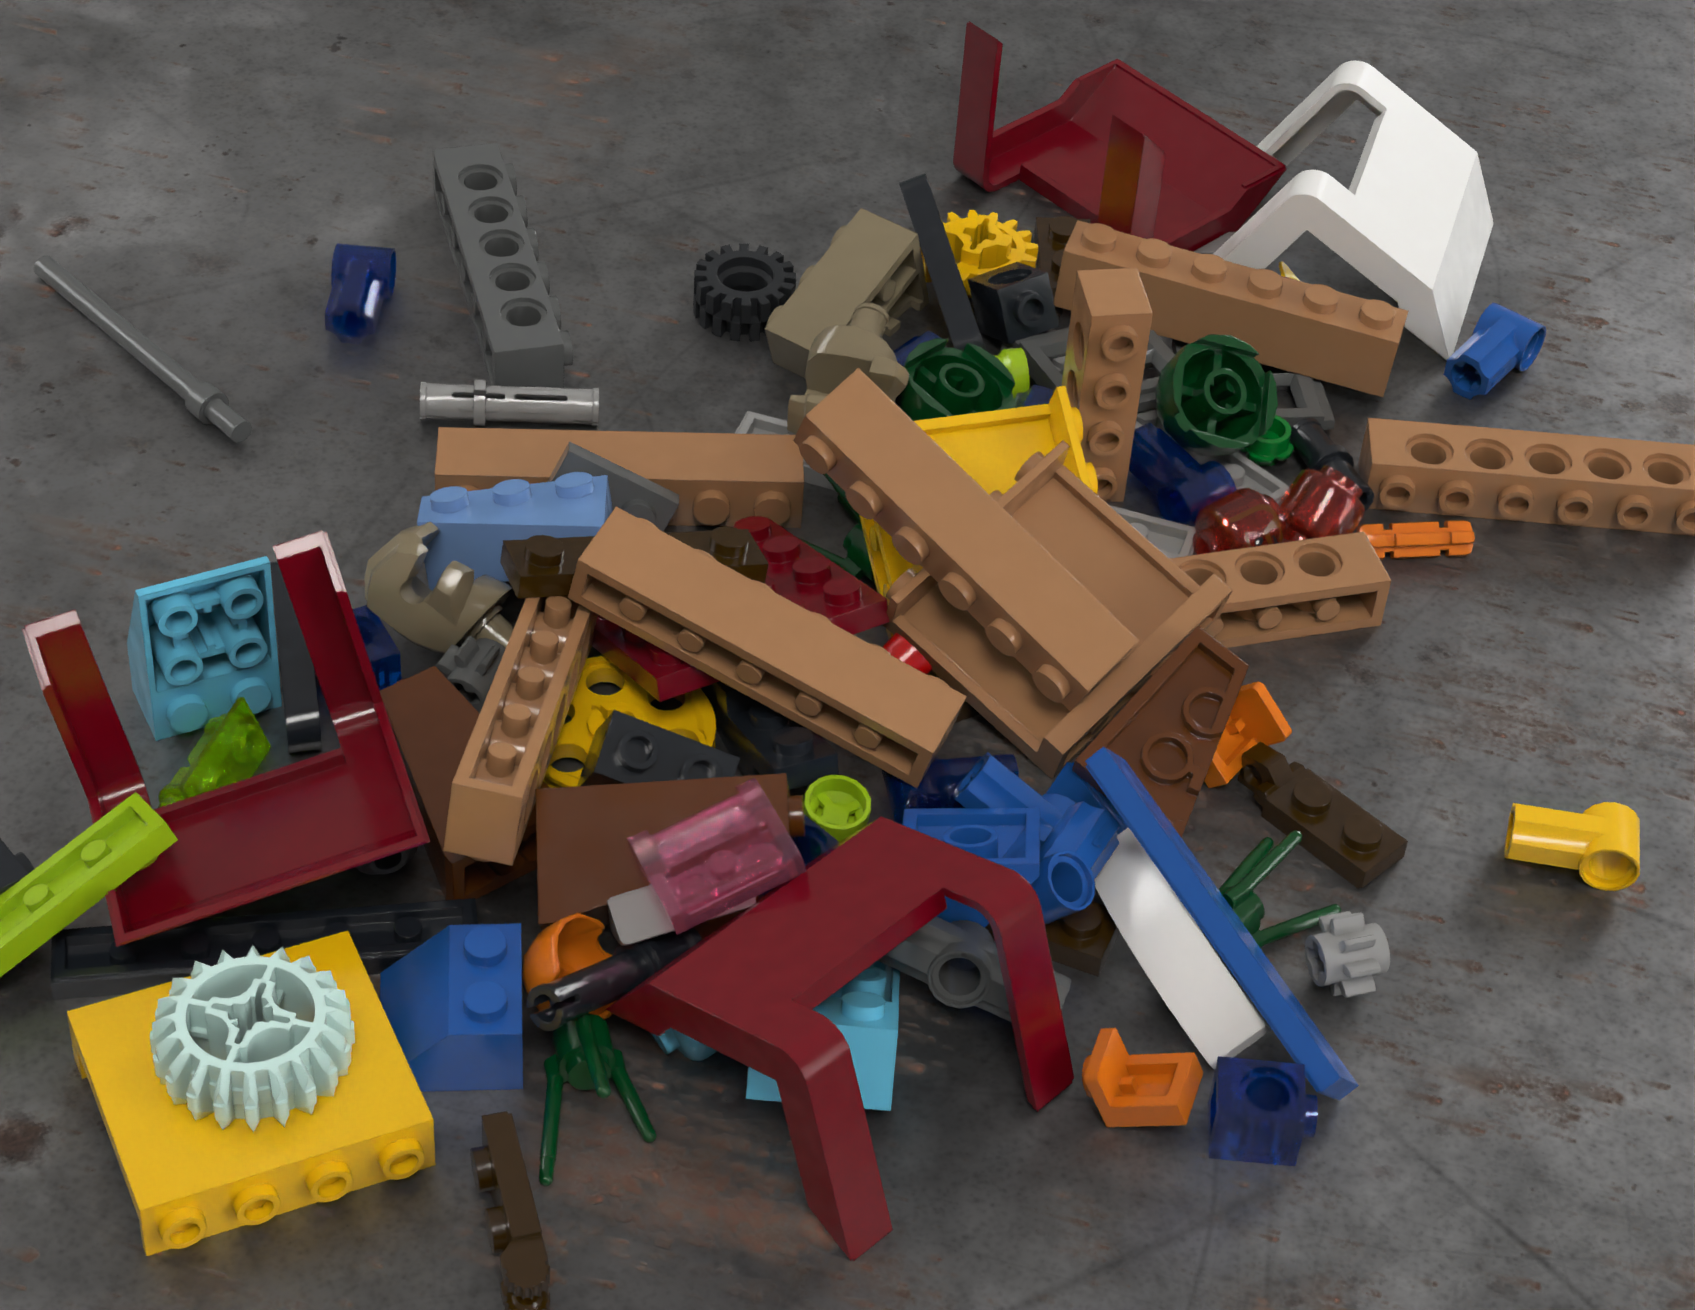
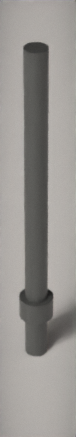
M42 256L36 261L34 265L36 275L186 400L187 410L202 423L207 425L214 424L236 443L243 442L249 437L252 430L251 424L229 406L227 396L213 384L197 380L53 258Z

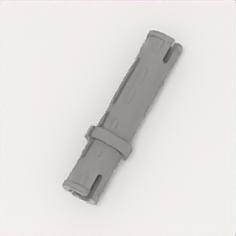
M475 379L474 385L421 382L420 420L473 421V426L485 427L486 421L589 424L598 426L599 388L487 385L486 379Z

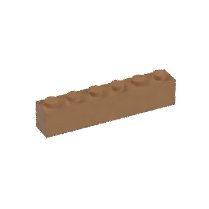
M1077 220L1063 252L1054 297V305L1056 307L1072 311L1077 270L1137 268L1153 312L1150 330H1154L1157 335L1189 344L1210 334L1231 335L1250 344L1259 353L1254 358L1261 364L1372 395L1384 396L1409 312L1408 310L1393 307L1382 300H1367L1338 292L1327 285L1309 284L1283 277L1272 270L1254 269L1225 261L1214 254H1200L1170 246L1159 239H1145L1119 232L1104 224H1090Z
M859 368L805 415L793 440L799 446L800 454L805 462L820 474L827 473L845 491L846 498L852 508L862 517L874 519L892 537L893 545L898 553L908 562L914 565L920 564L939 583V589L945 599L957 609L967 610L985 628L986 635L992 645L1001 653L1007 656H1014L1032 674L1036 687L1047 698L1054 702H1061L1071 711L1139 642L1107 608Z
M438 427L435 491L450 486L463 487L467 491L490 489L502 481L511 479H523L530 484L547 482L570 441L679 494V506L669 521L668 526L734 527V524L742 518L763 516L771 519L783 528H801L804 467L799 446L793 441L795 435Z
M615 507L577 561L568 595L569 599L915 788H918L946 741L967 697L950 688L940 678L926 675L891 656L881 646L865 642L834 625L825 616L806 610L775 593L768 585L747 578L718 562L709 553L688 546L659 530L652 522L643 518H637L618 507Z

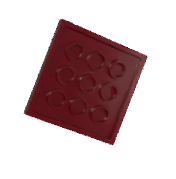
M750 516L742 518L734 524V528L748 529L768 562L765 584L775 593L810 612H816L825 616L834 625L853 635L890 622L886 613L888 603L885 597L771 519L763 516ZM597 615L592 646L659 702L719 682L716 678L606 618Z

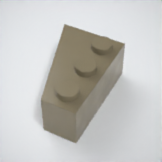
M860 208L848 225H843L836 231L829 249L817 264L811 265L805 270L798 288L786 303L776 307L771 313L765 332L773 363L805 378L808 355L814 338L829 326L850 325L854 316V309L859 304L873 303L886 310L890 319L888 329L884 334L889 337L900 329L901 321L897 320V318L907 309L912 307L921 311L929 304L918 233Z

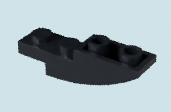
M721 681L701 688L714 710L716 731L728 752L740 758L738 767L745 776L786 773L789 790L810 785L820 777L839 775L837 753L822 736Z

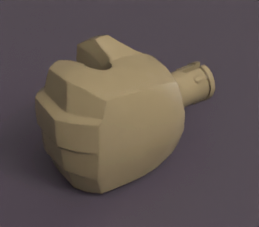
M873 303L859 304L854 309V316L850 325L829 326L814 338L805 370L807 386L805 395H791L789 399L787 418L789 435H796L805 415L857 368L866 374L896 404L897 396L908 383L909 373L905 367L897 362L895 353L887 342L882 339L884 332L888 329L890 319L885 309Z
M432 522L402 530L368 560L365 573V599L367 607L413 644L444 655L451 644L461 647L467 637L472 636L475 640L480 638L494 640L506 648L514 626L500 613L504 609L501 605L513 592V588L510 585L486 574L474 580V570L456 560L446 567L432 591L416 576L429 551L426 547L440 532L439 528Z

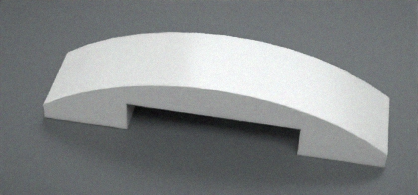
M1128 827L1117 835L1119 845L1095 878V888L1148 978L1207 1063L1216 1070L1272 1029Z

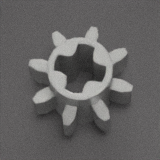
M1350 911L1319 917L1322 933L1309 935L1305 941L1306 964L1314 983L1318 986L1330 985L1333 997L1343 995L1344 998L1374 993L1376 987L1373 976L1386 973L1390 966L1389 945L1382 928L1377 923L1365 924L1362 912L1351 914Z

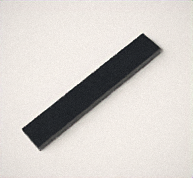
M476 899L204 918L116 947L112 926L62 929L51 938L50 984L53 1000L129 994L170 982L173 978L191 976L195 961L211 967L217 965L222 949L235 959L246 957L253 944L258 953L264 955L277 951L282 946L285 949L347 930L368 975L380 974L447 926L478 924Z

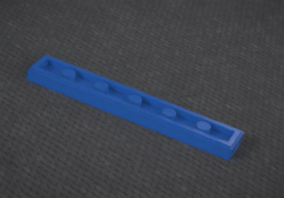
M1104 746L1085 761L1087 763L1085 767L1315 1091L1329 1098L1341 1100L1359 1086L1127 761Z

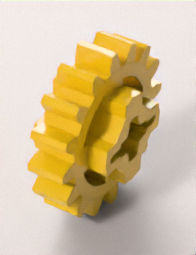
M969 210L967 218H960L953 212L947 213V223L943 222L968 298H972L968 284L969 278L1015 262L1036 268L1038 244L1031 243L1032 233L1030 230L1017 232L1018 221L1012 219L1005 223L998 222V213L995 212L989 215L979 214L978 216L975 210ZM921 250L926 283L932 282Z

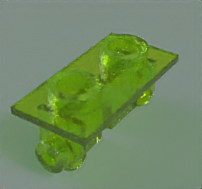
M238 697L228 713L222 714L220 717L211 718L204 727V734L187 757L191 767H180L171 782L163 786L158 794L160 802L158 808L253 776L270 750L271 745L244 697Z

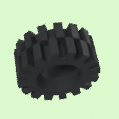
M739 243L738 251H733L730 244L721 246L720 255L714 250L709 251L705 254V260L699 259L696 264V270H694L693 313L695 318H700L699 324L704 329L712 326V334L720 338L725 332H730V340L740 341L741 335H749L750 342L760 341V333L763 332L766 335L765 328L771 313L776 307L784 305L796 290L794 266L790 261L784 262V255L777 251L768 256V247L761 245L758 246L756 251H749V244Z

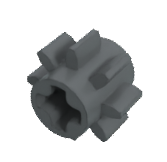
M468 636L461 647L451 644L436 666L480 713L506 648L491 639L480 638L475 640L472 636Z

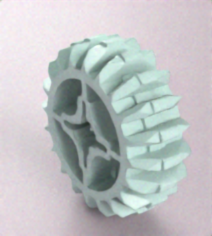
M252 944L246 957L233 959L222 949L217 965L211 967L195 961L191 972V979L173 978L169 996L158 999L155 1011L156 1021L152 1022V1030L149 1036L155 1074L160 1078V1083L166 1085L167 1093L171 1096L174 1105L187 1103L188 1110L191 1111L195 1121L214 1112L215 1120L218 1121L222 1130L236 1118L245 1119L254 1133L261 1118L274 1117L285 1127L290 1115L289 1110L296 1108L312 1115L314 1106L317 1103V1096L334 1097L335 1088L338 1085V1077L348 1075L352 1044L355 1043L354 1021L351 1020L350 1002L346 998L345 990L337 989V983L333 979L331 970L316 972V967L313 965L310 956L302 957L290 963V958L287 956L283 946L271 957L260 956Z

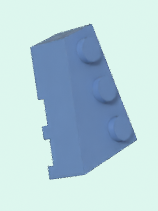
M572 472L564 474L551 482L530 484L523 479H511L502 481L490 489L467 491L463 487L450 486L438 489L431 493L430 496H422L417 526L432 522L440 530L426 547L429 551L424 559L429 589L433 590L443 571L455 560L474 570V580L486 574L504 583L505 581L509 582L500 563L503 540H523L536 535H547L554 538L595 536L613 511L608 475L592 477L591 474L586 472Z

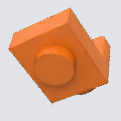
M1257 681L1241 686L1204 779L1208 788L1228 784L1242 768L1243 753L1257 743L1262 742L1269 746L1284 742L1291 735V727L1263 683Z
M1101 1028L1091 1055H1088L1084 1060L1082 1082L1087 1096L1093 1098L1106 1127L1187 1125L1204 1072L1195 1052L1129 1055L1116 1028Z

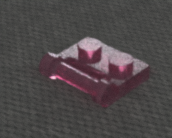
M755 777L735 786L737 794L652 835H649L648 831L644 830L627 839L643 875L647 878L677 935L806 872L801 853Z

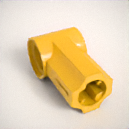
M1603 802L1592 805L1583 814L1513 803L1508 819L1504 858L1579 870L1583 881L1593 888L1603 891L1624 889L1635 883L1640 875V819L1634 810L1616 802Z

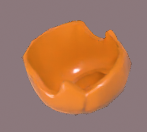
M577 912L558 920L541 931L532 941L523 958L522 980L527 994H529L532 988L540 984L550 983L611 957L612 955L606 953L599 944V936L605 928L604 924L595 918ZM549 1000L535 1007L539 1011L550 1006ZM614 1002L589 1013L598 1015L605 1020L613 1014L605 1009Z

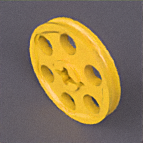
M605 656L587 658L567 713L572 720L563 724L543 781L550 788L577 786L583 768L575 772H562L553 768L551 764L558 759L569 757L578 759L585 764L595 731L614 710L715 748L716 718L712 705L706 694L699 688L673 697L683 704L679 708L667 711L657 709L650 704L656 698ZM599 682H610L619 686L621 690L611 695H599L593 693L588 688Z

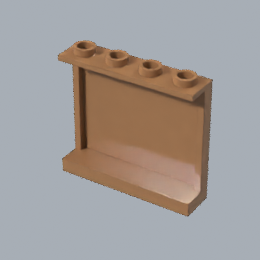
M1063 440L1046 456L1040 451L1033 454L1017 472L1014 478L1017 483L1004 495L999 490H995L989 495L1139 640L1126 657L1077 706L1069 711L1061 702H1054L1043 695L1036 687L1032 674L1014 656H1007L997 650L989 641L985 628L967 610H959L951 605L942 595L939 583L924 568L918 573L912 568L908 569L890 587L886 594V597L890 600L886 612L890 622L883 624L893 635L898 633L911 643L932 666V670L952 689L967 696L966 702L1051 779L1108 725L1114 714L1141 689L1197 626L1205 631L1220 616L1233 591L1215 574L1211 575L1201 586L1198 585L1063 465L1070 447Z

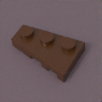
M1197 626L1075 759L1072 771L1107 798L1085 767L1087 765L1085 761L1103 746L1127 761L1180 837H1182L1249 665L1201 627Z

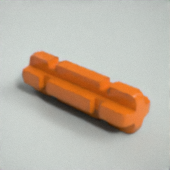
M1466 520L1445 521L1444 527H1439L1438 521L1390 523L1389 529H1384L1382 523L1362 524L1357 527L1356 531L1365 532L1379 559H1384L1385 553H1390L1391 559L1441 556L1440 551H1445L1447 557L1467 556L1472 552L1475 540L1471 523Z

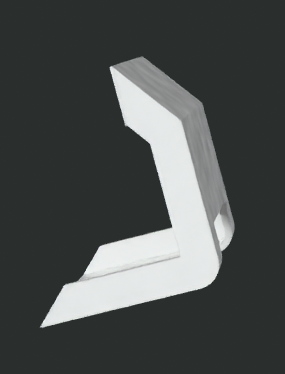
M1353 60L1345 62L1334 70L1256 147L1287 166L1355 100H1358L1378 117L1372 125L1349 190L1323 171H1302L1290 180L1213 254L1225 261L1254 269H1265L1308 230L1397 301L1400 309L1408 310L1404 327L1447 361L1454 353L1494 224L1478 153L1374 67L1362 61Z

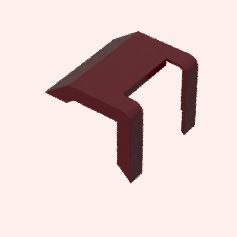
M970 21L966 24L953 165L958 172L988 192H995L1020 180L1076 219H1090L1091 224H1104L1119 232L1145 239H1159L1170 246L1194 252L1227 232H1237L1287 170L1286 165L1118 58L1076 78L1058 100L993 131L1003 43Z
M323 530L273 545L272 547L341 748L153 809L167 823L178 841L163 851L149 867L136 872L116 889L106 893L105 896L116 947L430 842L327 531L323 532ZM76 609L24 625L25 628L22 629L41 690L87 796L93 824L135 792L152 808L140 767Z
M882 816L833 845L759 898L753 906L738 913L605 1009L656 1036H661L666 1030L672 1028L776 1080L808 1207L850 1261H855L889 1234L893 1228L849 1045L841 1031L831 1020L812 1009L946 910L945 897L976 909L991 925L1029 1103L1038 1112L1069 1087L1074 1079L1042 908L1033 887L1022 875L1012 869Z

